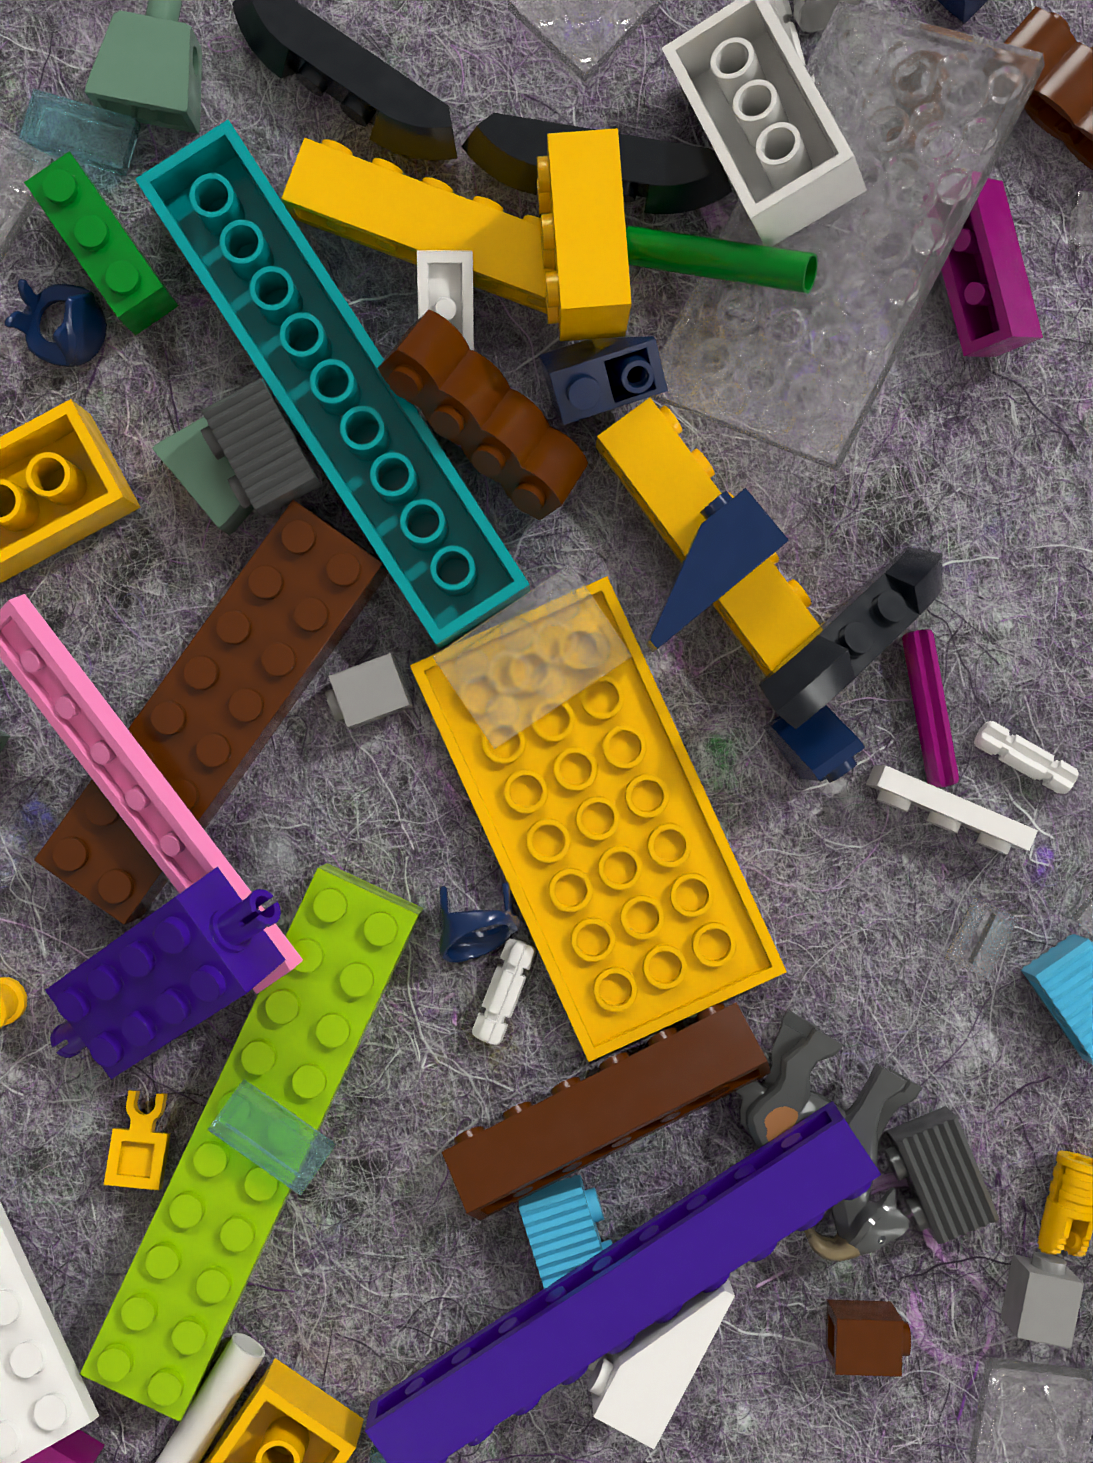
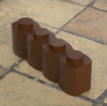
M1035 6L994 53L982 73L998 92L1015 104L1022 106L1039 127L1051 136L1063 141L1069 151L1080 162L1093 170V47L1077 42L1070 32L1068 23L1062 16Z
M428 309L406 331L378 367L381 376L397 396L418 406L426 420L439 435L460 445L464 454L478 472L501 483L503 490L520 511L535 519L541 520L563 505L588 465L584 453L568 436L550 427L542 411L530 399L520 392L511 389L500 370L483 355L471 350L458 329L446 318Z

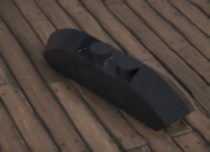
M235 0L232 3L241 33L258 59L281 79L296 74L300 83L315 95L322 97L326 92L341 103L342 111L357 124L364 127L368 123L374 125L369 140L389 151L411 158L424 160H450L458 158L449 106L306 7L295 0Z
M493 113L475 127L461 147L482 170L499 182L519 191L538 195L537 156H547V134L596 129ZM618 133L624 202H634L636 196L645 197L644 213L665 215L689 212L710 205L732 192L724 168L710 148Z
M907 547L760 682L759 686L774 711L792 727L797 729L849 685L938 597L942 591L943 554Z

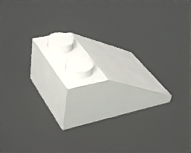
M729 1278L718 1289L709 1293L700 1292L683 1303L681 1310L669 1321L661 1324L654 1322L637 1333L632 1343L623 1351L613 1355L607 1353L588 1366L590 1370L588 1391L592 1395L594 1418L655 1449L735 1297Z

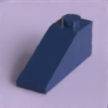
M746 488L734 498L727 491L723 492L700 512L706 521L700 525L694 535L646 643L652 652L660 648L789 541Z

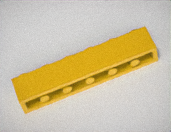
M304 137L281 197L284 206L293 219L417 265V250H472L473 287L547 314L545 272L554 271V268L543 269L541 218L532 215H525L523 219L503 212V208L491 199L475 196L473 200L454 194L453 189L449 185L435 178L424 177L422 181L403 175V171L398 166L387 160L374 158L371 163L353 156L350 149L336 141L324 139L322 143H318Z
M649 397L599 434L595 447L682 563L696 531L706 521L700 512L722 493L711 480L715 472L707 458L698 449H694L691 452L679 437L683 430L672 411L665 405L658 408ZM776 552L712 604L765 677L821 626L807 609L812 603L802 586L794 579L787 582L775 566L779 562Z

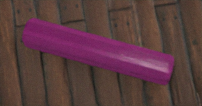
M930 629L907 632L903 635L902 642L927 783L937 788L952 786L958 783L959 774L934 633Z

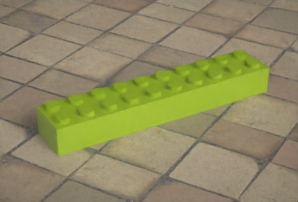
M326 863L317 868L285 936L303 961L286 975L258 993L79 1375L181 1422L198 1391L424 908L331 864Z

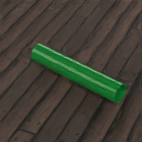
M635 226L626 228L628 264L630 266L806 294L811 291L816 279L818 259L815 253Z

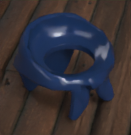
M25 279L18 281V291L21 299L27 306L23 312L15 311L11 313L5 320V326L15 328L25 334L30 352L47 363L64 367L83 365L98 354L106 337L107 323L104 313L91 291L76 285L54 284L48 286L39 294H35ZM65 302L63 322L53 333L55 342H48L41 334V317L44 311L52 304Z
M508 882L502 883L505 911L473 910L451 913L446 886L440 887L439 923L442 933L439 943V954L445 961L458 963L485 955L500 947L511 934L519 930L521 920L514 915ZM499 925L498 927L488 931L473 932L483 927Z

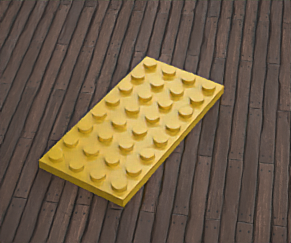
M608 576L410 665L588 1062L787 972Z

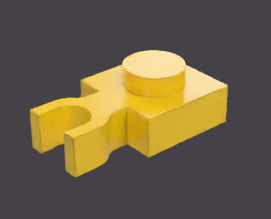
M128 1090L126 1111L131 1120L129 1129H112L104 1185L159 1191L163 1188L171 1133L155 1132L156 1121L165 1111L168 1094L156 1093L155 1107L150 1113L146 1114L138 1108L140 1091Z

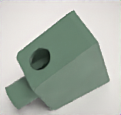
M148 0L145 15L121 10L113 14L85 87L86 95L100 115L199 134L201 120L202 49L192 27L186 23L178 22L182 7L181 0Z
M202 417L160 441L152 449L215 525L230 536L254 510V507L251 505L244 509L236 498L228 482V479L236 474L226 456L217 460L201 433V430L209 425L206 418Z

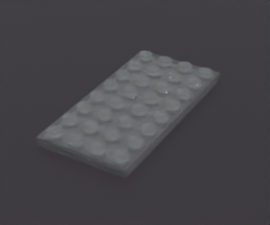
M839 1L805 68L853 152L867 191L772 246L811 252L817 255L816 279L808 294L699 277L660 354L668 391L651 396V398L838 472L1045 67L1043 53ZM739 198L719 239L764 245Z

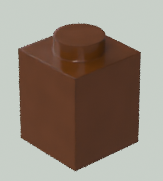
M827 1299L825 1354L835 1375L902 1377L903 1356H909L911 1352V1332L908 1322L903 1321L892 1302Z

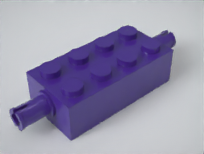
M216 867L45 989L56 1005L60 1015L67 1020L65 1023L55 1027L51 1032L50 1042L52 1048L67 1040L68 1044L56 1053L64 1058H72L87 1047L92 1058L101 1065L109 1078L113 1079L244 996L286 960L264 931L265 928L274 925L280 919L281 910L278 901L265 910L260 911L259 906L271 899L273 895L264 889H257L242 900L221 870Z

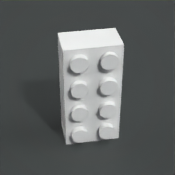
M735 0L662 47L671 68L764 246L772 247L867 191L853 152L768 0Z

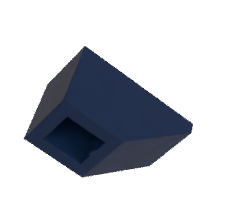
M654 336L587 339L539 355L552 405L563 425L668 391Z
M827 705L797 729L780 716L763 726L800 779L818 780L819 782L827 779L831 783L857 765L853 756L865 748L860 739Z

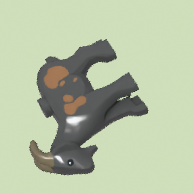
M788 1009L783 1015L780 1029L771 1048V1073L761 1083L754 1081L735 1091L742 1096L739 1107L740 1123L752 1137L758 1148H761L831 1102L822 1094L810 1091V1073L819 1061L835 1056L844 1046L840 1041L822 1032L815 1024ZM878 1063L875 1064L859 1096L848 1110L845 1111L834 1103L876 1167L878 1142L890 1118L900 1106L912 1102L922 1090V1087L916 1082L891 1068L888 1070ZM871 1184L870 1188L858 1198L853 1200L843 1199L831 1207L837 1234L829 1236L822 1235L813 1228L805 1230L804 1233L811 1249L825 1260L841 1262L874 1252L893 1239L903 1235L909 1228V1219L895 1205L896 1189L891 1187L879 1201L875 1202L869 1200Z

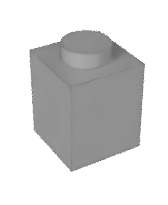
M391 653L328 676L333 688L325 691L328 705L336 721L344 719L347 728H357L414 707L397 659Z
M1034 1252L1032 1258L1013 1254L1000 1318L1017 1338L1071 1349L1084 1283L1067 1267V1261L1058 1256L1042 1252Z

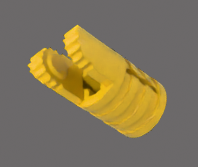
M1058 1151L1056 1156L1057 1163L1052 1173L1053 1180L1049 1186L1050 1193L1046 1198L1037 1242L1039 1245L1038 1249H1041L1042 1253L1053 1255L1061 1254V1250L1068 1252V1255L1083 1257L1086 1255L1093 1231V1158L1075 1152Z

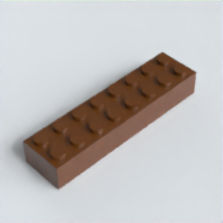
M292 500L128 728L129 732L204 830L389 573L382 562L295 500ZM93 779L34 859L35 862L123 925L142 918L169 880Z

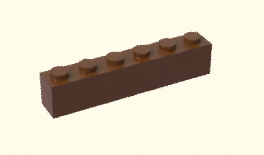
M737 1002L728 1007H725L723 1003L708 1007L695 1017L696 1023L677 1032L676 1028L663 1030L647 1041L649 1047L631 1056L626 1052L614 1055L599 1065L600 1072L582 1081L579 1077L567 1079L554 1086L550 1091L552 1096L535 1105L532 1102H523L515 1105L503 1113V1121L485 1130L483 1126H478L454 1138L455 1145L442 1151V1154L466 1213L481 1221L737 1091L743 1086L770 1074L771 1070L768 1061Z

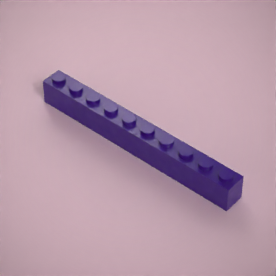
M831 1101L371 1401L365 1427L366 1434L387 1463H445L448 1456L467 1444L468 1446H475L484 1441L497 1424L511 1415L520 1416L529 1412L538 1404L543 1394L560 1383L562 1385H569L578 1380L586 1372L588 1366L607 1353L613 1355L623 1351L632 1343L637 1333L654 1322L661 1324L672 1319L681 1310L683 1303L700 1292L709 1293L721 1287L729 1278L730 1273L748 1261L757 1262L766 1258L774 1251L777 1242L796 1230L805 1231L812 1228L823 1218L825 1211L843 1199L853 1200L858 1198L870 1188L872 1181L879 1177L881 1173L834 1102Z

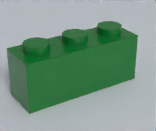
M70 151L24 182L117 318L135 336L179 306L89 175Z

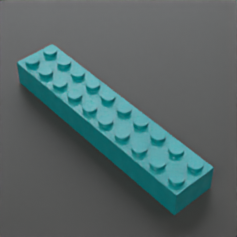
M229 119L135 178L439 649L441 650L530 592L529 582L415 406L397 396L381 376L378 367L384 360Z

